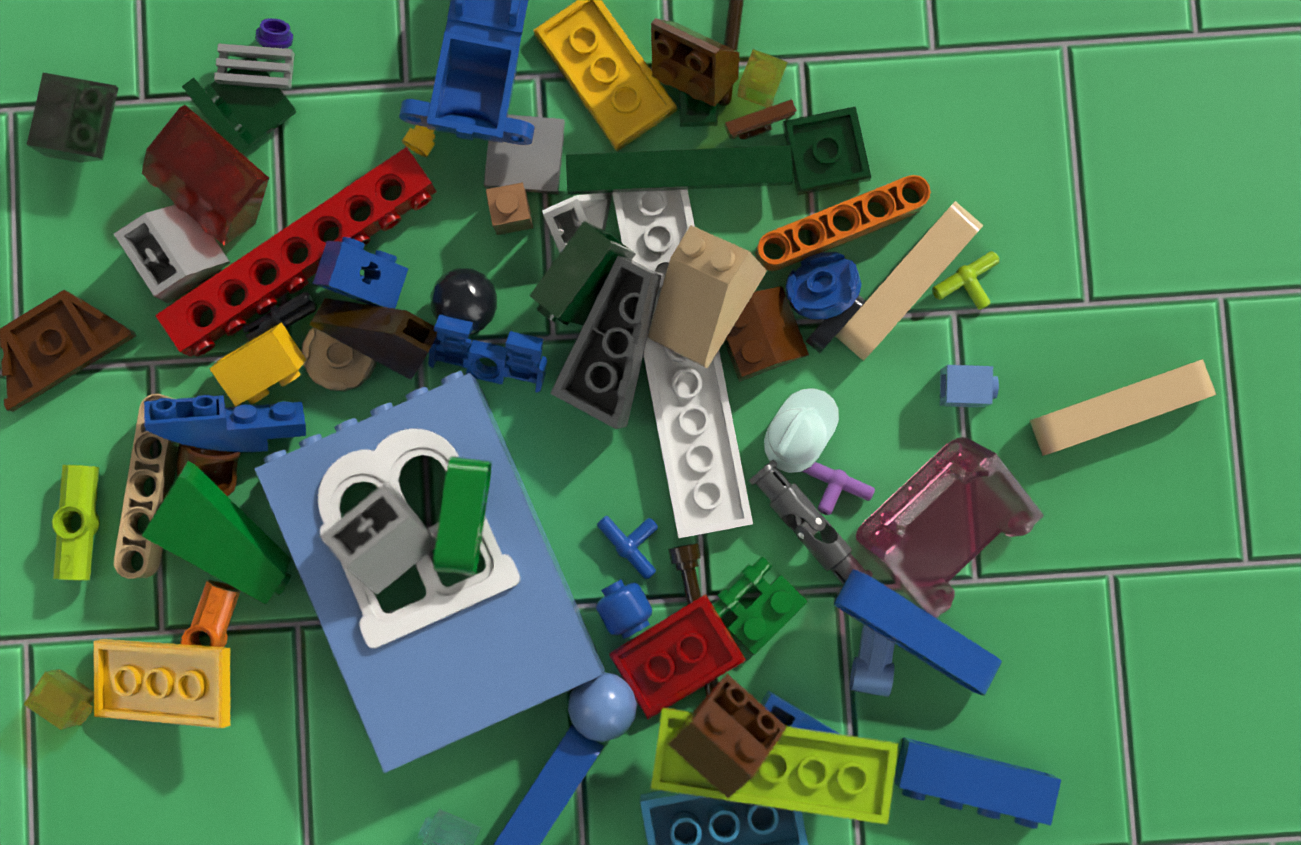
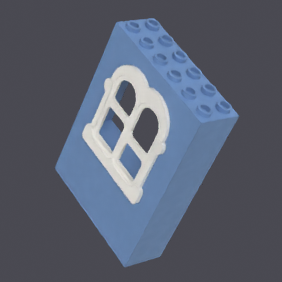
M462 371L441 379L442 385L428 391L427 387H422L408 393L405 396L407 401L393 407L392 403H386L370 411L372 417L357 422L356 418L344 421L334 427L336 432L322 438L321 434L308 437L300 441L299 445L301 448L288 454L285 450L274 452L263 458L265 464L254 468L384 773L603 675L605 670L479 381L470 373L463 375ZM421 455L431 456L440 461L446 472L451 456L491 461V480L480 548L486 562V569L482 573L453 586L446 587L441 583L437 572L434 570L428 553L415 564L426 588V596L389 614L383 612L375 593L345 568L320 537L321 534L342 518L339 507L341 497L346 489L355 483L369 482L380 488L383 484L390 482L405 500L400 488L399 476L405 463L413 457ZM439 523L427 528L436 539Z

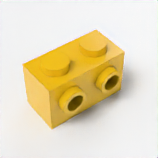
M281 322L220 358L209 369L236 407L248 400L250 405L258 402L270 393L267 388L277 382L283 387L301 375L298 370L307 359Z

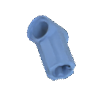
M864 624L858 657L855 656L852 664L850 690L889 697L894 679L892 657L895 644Z

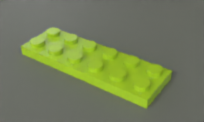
M662 707L651 789L888 824L898 744L896 742L786 726V730L755 776L727 799L668 745L692 712Z

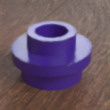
M269 18L261 21L260 27L256 29L255 39L263 47L286 49L293 43V34L288 23L280 19Z

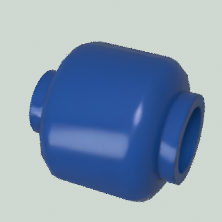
M620 579L601 590L605 597L598 601L596 609L611 635L621 634L623 639L650 625L647 619L651 617L653 610L639 584L630 583L624 585Z

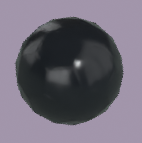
M457 268L442 275L436 281L430 295L431 310L436 320L439 315L473 322L471 334L483 330L493 320L497 310V294L494 285L483 273L470 268Z

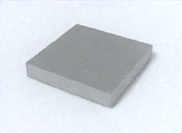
M508 114V118L523 120L534 125L533 141L530 145L488 141L484 187L490 189L523 182L526 192L559 195L565 119Z

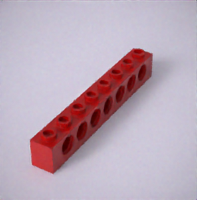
M405 147L155 316L180 353L190 357L194 355L196 357L202 356L215 347L214 341L225 334L230 336L239 332L247 324L245 322L256 313L261 315L270 311V307L277 305L278 302L276 300L287 292L290 294L296 293L309 283L307 279L317 272L326 245L323 236L327 229L331 227L339 228V236L335 241L341 242L343 237H348L360 241L366 246L371 241L370 236L381 229L387 231L395 227L402 220L400 216L412 208L413 210H419L426 206L432 200L431 195L437 191L409 149ZM392 186L402 187L401 195L396 200H385V193L388 188ZM363 206L370 207L371 213L366 220L361 222L354 220V214L358 208ZM299 248H307L308 256L306 260L302 263L294 264V252ZM270 268H275L277 271L276 279L271 284L263 285V273ZM238 289H244V301L240 305L232 306V294ZM207 310H212L214 314L212 323L202 327L200 324L201 315Z

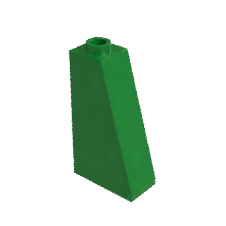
M188 461L149 522L142 537L258 601L267 604L273 593L281 595L290 581L291 575L286 572L291 558L195 464Z

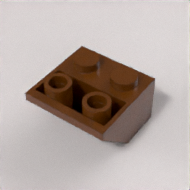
M657 18L651 22L652 77L665 85H670L689 94L696 100H701L715 107L738 80L740 52L676 22Z
M726 674L685 720L668 745L729 799L755 776L787 727L731 676Z

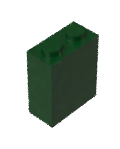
M583 221L529 296L539 303L536 309L553 322L559 320L567 326L570 322L583 326L617 257L620 256L632 260L636 253L609 232Z

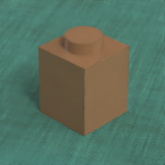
M523 182L486 189L492 226L497 235L533 228L527 193Z

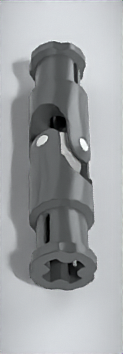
M774 459L748 480L752 485L756 484L771 501L769 504L771 508L793 530L798 539L826 571L831 570L843 585L852 569L863 572L870 577L873 576L869 569L865 570L851 554L852 548L817 511L813 503L795 483L790 484L776 468L777 462ZM819 531L822 541L817 540L813 535Z

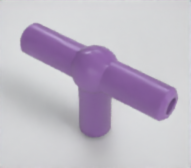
M817 462L802 471L807 475L828 483L818 505V511L824 515L832 514L842 490L867 501L871 500L875 492L874 487L849 477L843 470H833Z

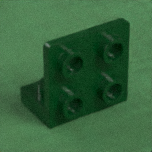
M246 57L243 59L250 61H258L256 58ZM230 69L227 71L229 74L270 77L266 71ZM192 78L182 86L224 142L238 156L242 155L296 113L295 107L280 88L218 84L216 81L203 87L195 78Z

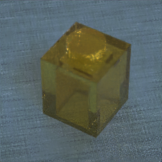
M753 49L740 80L737 96L766 108L773 106L788 62Z
M56 669L46 671L23 705L60 730L76 725L79 726L88 718L93 710V706L90 704L94 699V691L63 670Z

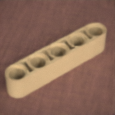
M955 201L835 337L864 361L983 227V224Z
M1202 359L1030 420V424L1042 456L1217 394Z
M151 394L145 397L140 404L114 555V567L117 573L127 579L148 578L156 573L161 562L163 548L143 538L142 533L138 529L137 522L144 514L151 521L174 483L179 443L145 431L144 401H156L161 398L174 399L162 394ZM159 440L162 444V452L157 458L153 459L150 454V447L154 441ZM152 477L156 482V489L152 495L147 496L144 492V483L148 478ZM136 552H139L143 557V566L139 571L134 570L131 565L132 556Z

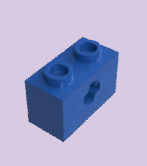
M343 237L341 242H326L313 284L364 304L396 308L409 268L396 264L397 257L389 253L376 250L375 254L363 250L365 244L352 238ZM360 270H364V275H360Z

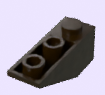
M328 298L324 299L310 323L312 327L412 380L427 356L437 336V332L434 331V325L407 310Z

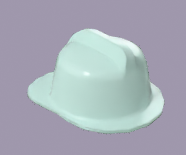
M813 388L802 389L792 394L783 403L768 427L764 438L765 453L769 461L774 459L777 462V469L788 473L802 472L815 463L834 434L839 422V410L834 399L826 392Z

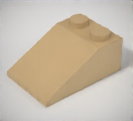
M690 225L670 258L648 338L708 368L767 270L750 251Z

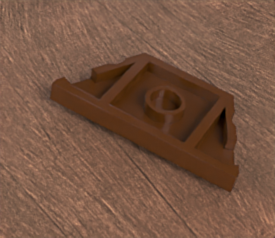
M62 290L0 328V347L4 352L1 361L2 376L6 377L7 398L4 399L6 410L14 412L130 341L136 337L135 332L69 291Z

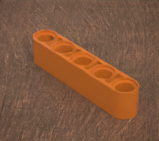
M906 176L777 228L762 236L756 249V259L768 271L780 270L809 256L827 251L918 213L930 198V186L921 176ZM907 188L915 190L919 195V202H907L903 198L902 190ZM872 202L881 204L885 209V216L874 217L868 211L867 205ZM836 216L846 217L851 223V229L839 231L833 225V218ZM802 230H811L817 236V243L810 246L803 244L799 240L798 233ZM771 243L777 244L781 247L783 256L775 260L768 258L764 253V246Z

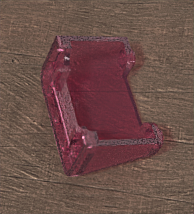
M960 437L947 443L858 528L856 539L919 608L937 618L952 605L955 591L948 582L1001 532L1010 537L1024 536L1033 529L1034 525L1044 515L995 452L968 438Z

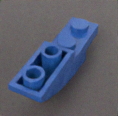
M201 395L196 398H161L156 401H144L145 431L183 445L228 452L268 451L267 439L306 436L302 402L291 403L283 401L276 404L253 406L244 404L225 408L224 395Z

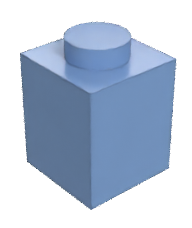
M946 365L940 369V406L985 408L992 405L993 399H996L998 396L999 381L997 376H993V366Z

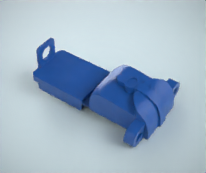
M451 0L431 102L405 99L401 104L399 118L409 124L456 134L457 138L473 141L474 138L498 143L532 144L535 130L534 125L523 120L508 118L528 0Z

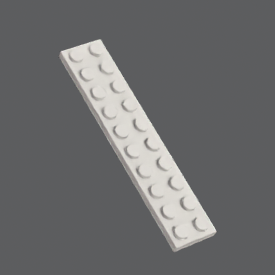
M688 189L612 193L621 242L636 253L632 259L633 261L661 275L651 323L670 258L690 225L695 227ZM647 337L643 357L678 539L752 525L753 521L719 350L709 367L705 368Z

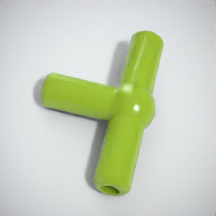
M990 251L971 264L960 266L955 274L932 288L933 295L941 300L964 286L978 310L987 307L991 301L976 277L999 264L998 255Z

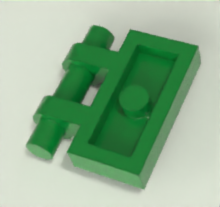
M763 556L753 566L748 564L741 571L743 575L728 590L724 588L717 595L719 599L713 604L720 618L729 610L737 616L727 628L754 656L808 602L782 575H779L771 584L763 578L773 567ZM755 586L761 594L745 609L739 600Z

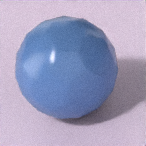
M604 672L603 675L574 687L569 697L568 712L572 724L579 733L589 740L605 742L617 739L628 731L635 719L637 703L633 690L626 681L615 674Z

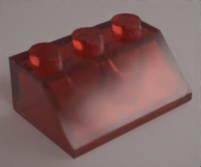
M186 105L181 106L146 149L142 174L152 186L158 187L174 202L178 209L190 215L201 225L207 234L214 236L224 246L256 224L269 181V177Z

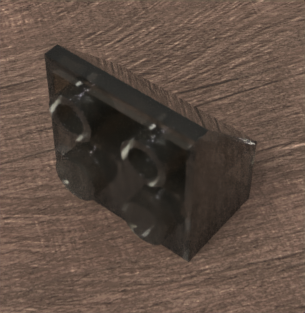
M43 72L27 145L46 157L79 163L103 160L118 87L116 85Z

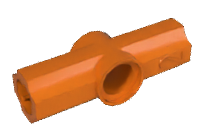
M206 581L190 628L182 635L181 644L202 646L199 634L201 631H204L210 637V646L225 647L228 639L227 628L241 591L224 582Z

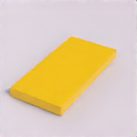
M577 0L533 30L534 35L616 151H619L677 111V106L658 79L652 77L651 69L602 0Z
M111 639L95 640L94 717L213 728L230 726V648Z

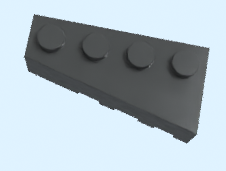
M617 257L550 394L615 429L627 427L661 280L660 274L629 258Z

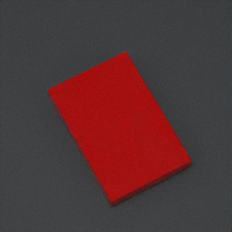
M706 594L609 653L622 678L633 690L635 699L647 719L661 712L662 707L668 708L746 660Z

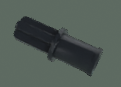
M303 292L278 308L273 305L270 307L271 312L243 326V331L250 333L246 335L249 341L281 322L289 332L291 325L317 310L316 302L308 292Z

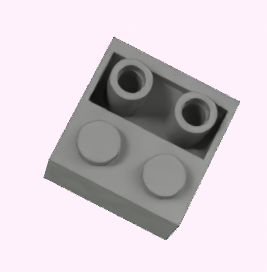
M190 201L147 212L114 233V236L153 296L168 304L231 263Z
M390 482L383 484L320 535L345 568L376 594H379L436 546V538Z

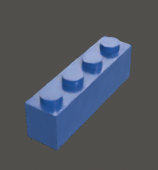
M903 737L893 782L903 789L902 795L913 799L925 800V796L930 795L940 798L939 804L946 807L962 810L963 804L978 807L977 813L980 815L1000 819L1002 813L1014 816V822L1019 825L1037 829L1038 823L1050 826L1052 824L1061 779L1049 773Z

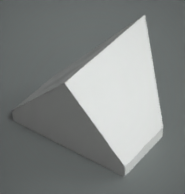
M612 193L576 195L542 210L545 222L559 253L562 252L583 221L605 230Z

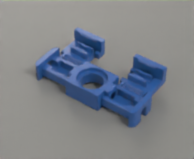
M439 315L434 326L437 336L429 350L428 364L431 368H434L436 361H441L467 368L466 374L470 373L476 379L503 384L505 377L535 383V392L541 391L547 367V358L542 356L543 338L510 331L505 347L473 340L471 343V339H468L472 332L473 322ZM479 358H489L497 366L488 367L482 364Z

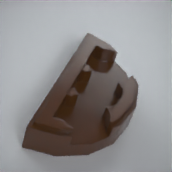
M791 99L725 122L724 127L730 139L734 140L739 136L740 139L745 140L772 130L771 124L783 119L789 120L795 115L797 110Z

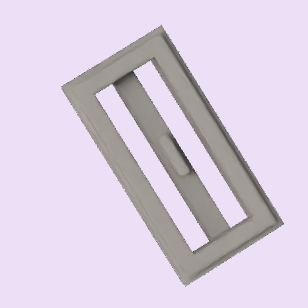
M218 43L217 51L219 52V58H216L218 69L214 75V80L218 84L291 89L295 56L292 49ZM228 57L285 60V63L228 59ZM227 68L282 72L284 76L281 78L227 73Z

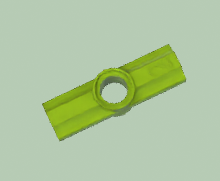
M62 465L59 509L52 519V526L57 534L53 579L90 580L93 537L100 525L99 516L96 512L99 467ZM76 513L82 519L81 527L77 532L71 527V519Z

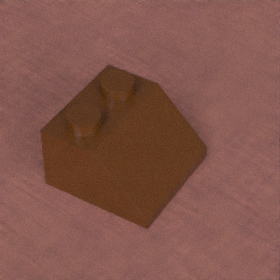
M783 286L754 292L724 341L739 382L809 356Z

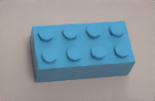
M662 790L640 794V805L648 845H808L801 811Z

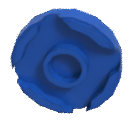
M821 252L801 261L802 266L796 271L794 269L791 271L785 286L790 305L799 315L809 319H827L841 314L852 306L859 296L862 283L857 266L852 260L845 259L844 255L837 252Z

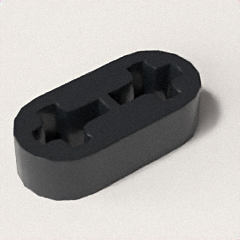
M859 295L850 308L837 316L824 319L806 342L820 354L863 306L866 300Z

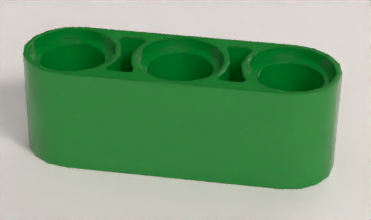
M457 456L450 457L434 553L433 567L435 571L475 576L491 480V461Z

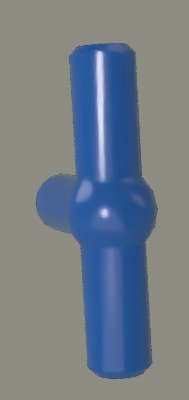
M604 516L597 523V527L616 547L618 555L626 558L644 579H649L654 575L656 569L637 548L658 529L657 524L651 518H647L626 537L608 516Z

